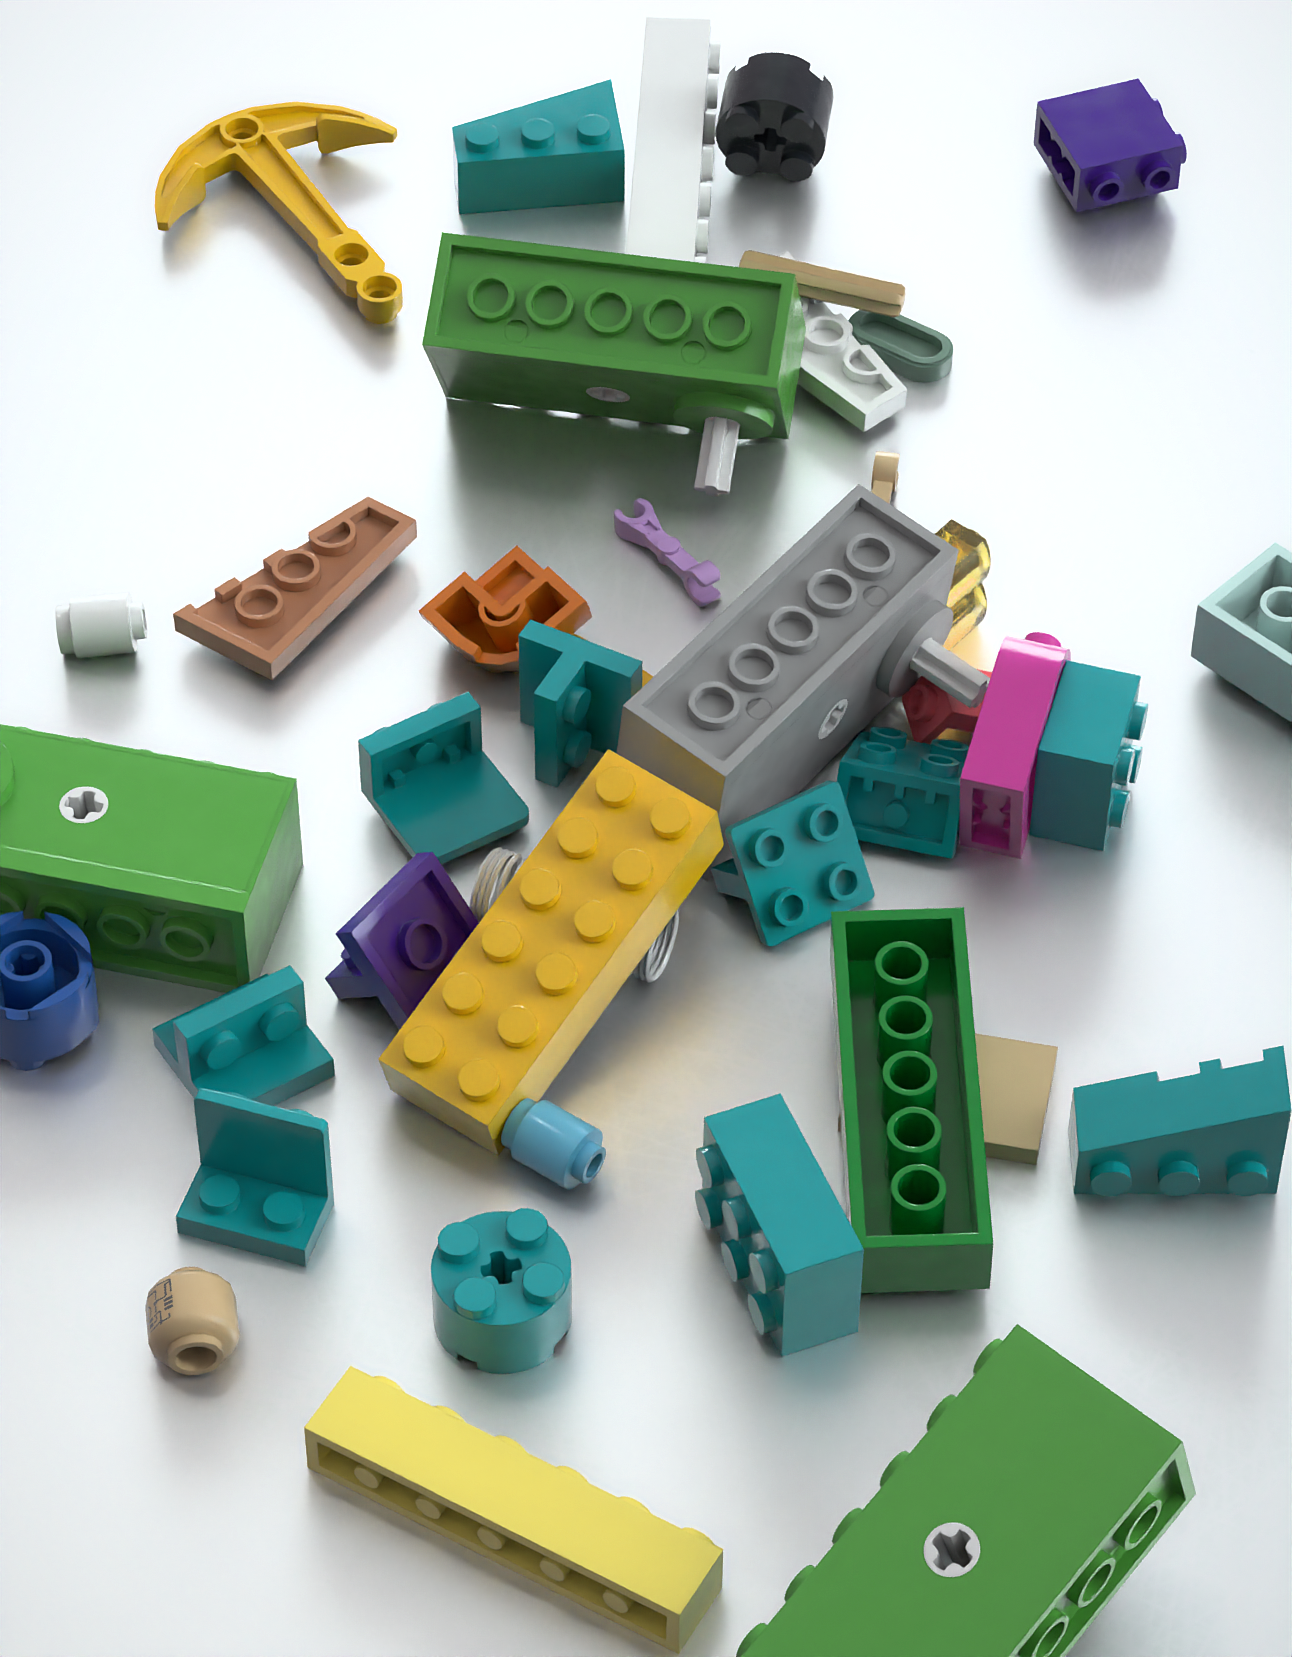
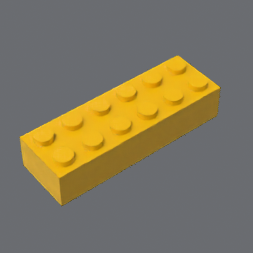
M608 749L378 1058L390 1090L499 1156L505 1148L501 1142L502 1131L513 1109L526 1098L536 1102L540 1100L723 848L724 843L717 811Z

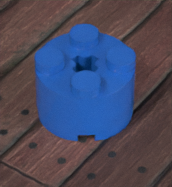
M23 911L0 915V1058L8 1060L11 1066L18 1070H35L40 1068L46 1060L68 1053L96 1030L99 1024V1004L90 943L86 935L76 924L58 914L44 912L45 919H24Z

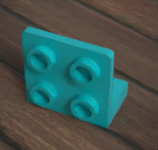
M873 727L870 729V732H861L840 760L836 781L840 784L857 839L952 859L956 853L959 838L960 777L969 746L950 739H934L931 744L907 740V733L890 727Z
M200 1088L194 1098V1110L201 1165L176 1215L177 1232L306 1267L334 1206L328 1122L322 1118L314 1117L303 1110H287L249 1100L237 1093H221Z

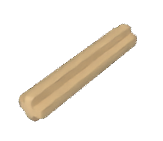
M752 250L745 251L739 263V267L795 274L800 297L893 318L900 315L906 299V287L900 283Z

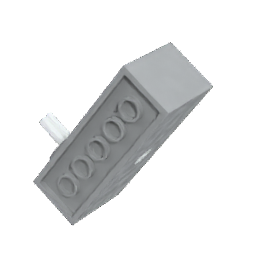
M860 484L851 490L623 705L617 754L711 807L718 813L724 846L701 876L707 882L713 877L710 868L733 858L725 835V830L728 826L797 795L894 698H898L908 692L921 676L969 708H976L983 701L984 694L987 691L990 678L943 647L953 623V611L946 605L959 550Z

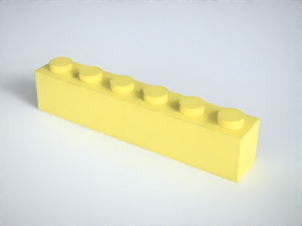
M350 1366L304 1427L307 1467L677 1654L681 1652L722 1590L723 1549L716 1546L702 1532L689 1527H677L651 1514L642 1503L626 1496L618 1498L590 1484L584 1476L570 1467H555L527 1453L519 1443L509 1437L502 1435L494 1437L466 1423L459 1414L448 1407L441 1405L433 1407L405 1393L397 1383L387 1377H372Z

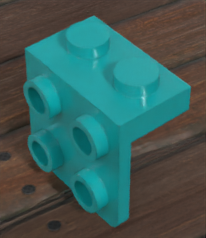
M469 692L448 701L434 704L423 712L391 726L382 727L358 740L361 792L412 858L417 853L433 851L439 862L443 864L521 829L529 822L528 806L482 750L481 707Z

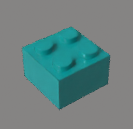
M1066 660L1038 748L1030 836L1104 851L1110 828L1122 829L1130 792L1124 791L1122 788L1127 786L1128 782L1135 784L1138 777L1143 747L1132 744L1133 740L1141 741L1149 706L1148 703L1138 702L1141 675Z

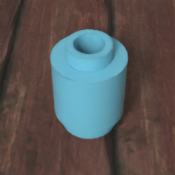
M530 1098L522 1100L509 1115L501 1135L502 1145L511 1150V1156L514 1160L568 1190L575 1188L581 1182L584 1184L591 1182L600 1171L606 1157V1149L602 1147L603 1134L601 1130L548 1100H541L538 1103Z

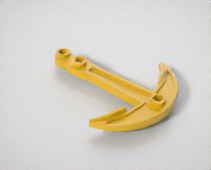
M299 101L253 106L227 114L208 123L180 144L159 175L154 204L158 230L169 231L174 222L185 212L204 201L206 197V183L230 171H238L318 255L320 266L345 295L357 298L358 309L365 318L375 324L389 323L397 317V314L403 307L401 280L397 276L385 272V262L357 230L347 227L288 153L287 149L317 141L319 151L323 154H328L355 146L393 143L398 137L397 128L381 119L339 105Z

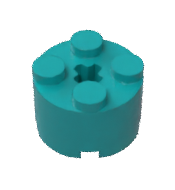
M521 1208L514 1212L494 1211L482 1213L462 1222L448 1224L441 1230L438 1236V1245L431 1262L434 1328L443 1348L457 1360L458 1353L471 1361L477 1362V1370L491 1374L518 1373L544 1363L554 1354V1346L561 1340L563 1335L567 1336L572 1323L571 1259L563 1239L548 1225L547 1219L542 1213L530 1208Z

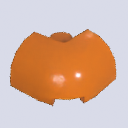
M515 546L476 581L464 571L419 610L421 617L468 661L492 673L519 671L518 635L529 620L572 635L592 618L588 603L550 567L541 568L518 546Z

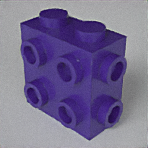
M1139 78L1037 101L1033 145L1076 212L1179 188L1181 164H1184L1187 159L1184 138L1180 132H1174L1164 117L1159 100L1150 96Z

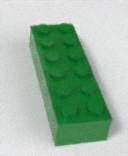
M964 907L832 911L830 966L846 1217L864 1249L861 1293L990 1289L993 1234Z

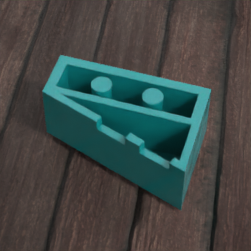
M611 79L452 127L453 177L459 215L625 201V148Z
M1284 1045L1263 1049L1264 1060L1223 1068L1222 1062L1218 1058L1199 1062L1200 1073L1160 1081L1157 1071L1073 1088L1068 1126L1073 1194H1099L1102 1196H1118L1121 1194H1167L1170 1196H1185L1189 1194H1235L1238 1196L1277 1194L1292 1111Z

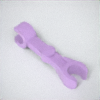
M643 498L634 501V514L636 518L624 516L619 509L614 511L616 534L624 540L631 541L645 548L648 547L656 554L659 563L669 566L683 579L685 589L696 605L702 607L721 598L720 591L712 585L720 580L719 569L708 560L698 563L680 546V541L677 538L665 533L661 529V525L649 501Z

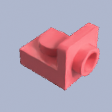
M979 670L980 672L991 678L992 672ZM923 676L917 680L916 684L908 692L902 695V702L913 739L916 742L931 744L932 740L936 739L947 728L974 733L983 704L982 701L976 708H969Z

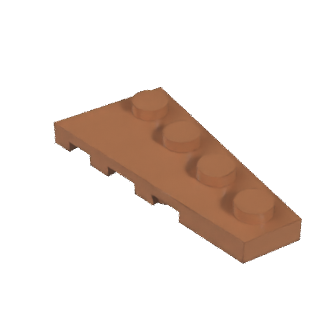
M367 496L309 531L308 542L292 550L285 551L281 548L264 558L263 569L241 582L233 577L214 589L215 598L197 609L190 603L173 613L175 631L273 680L417 538L416 519Z

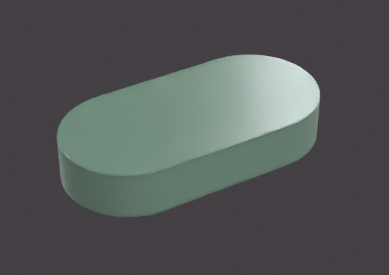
M858 310L848 320L853 326L852 335L860 345H870L889 369L898 375L912 381L927 383L944 378L952 369L953 344L946 335L901 314L893 318Z

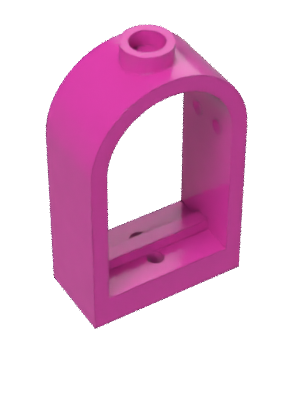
M1032 632L1027 634L1025 639L1006 636L1001 644L960 777L959 846L1018 859L1022 857L1030 830L1038 748L1066 660L1071 661L1070 649L1061 647L1059 640L1050 634Z

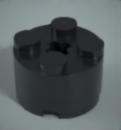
M764 52L750 56L747 65L737 70L735 65L729 71L724 85L715 133L717 145L726 157L725 165L729 171L740 176H748L754 172L781 174L791 181H803L812 175L813 168L820 162L825 152L834 102V91L831 82L825 75H823L822 81L810 71V62L792 54Z

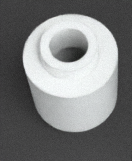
M129 591L70 598L69 604L57 605L55 607L56 633L61 654L75 653L79 659L137 652V640L147 639V619L143 602L133 603Z

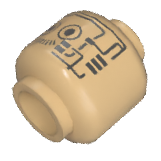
M183 1267L160 1279L149 1290L145 1305L148 1344L154 1357L166 1366L185 1375L204 1374L216 1369L236 1349L240 1334L236 1296L231 1284L221 1276L198 1267Z

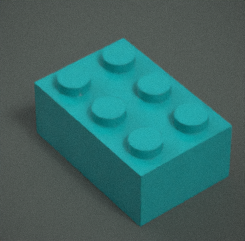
M781 1093L704 1117L703 1147L696 1149L697 1165L702 1177V1189L695 1191L697 1210L706 1229L716 1228L722 1240L721 1252L729 1276L734 1282L743 1281L749 1293V1311L758 1332L761 1335L770 1334L781 1357L858 1332L864 1249Z

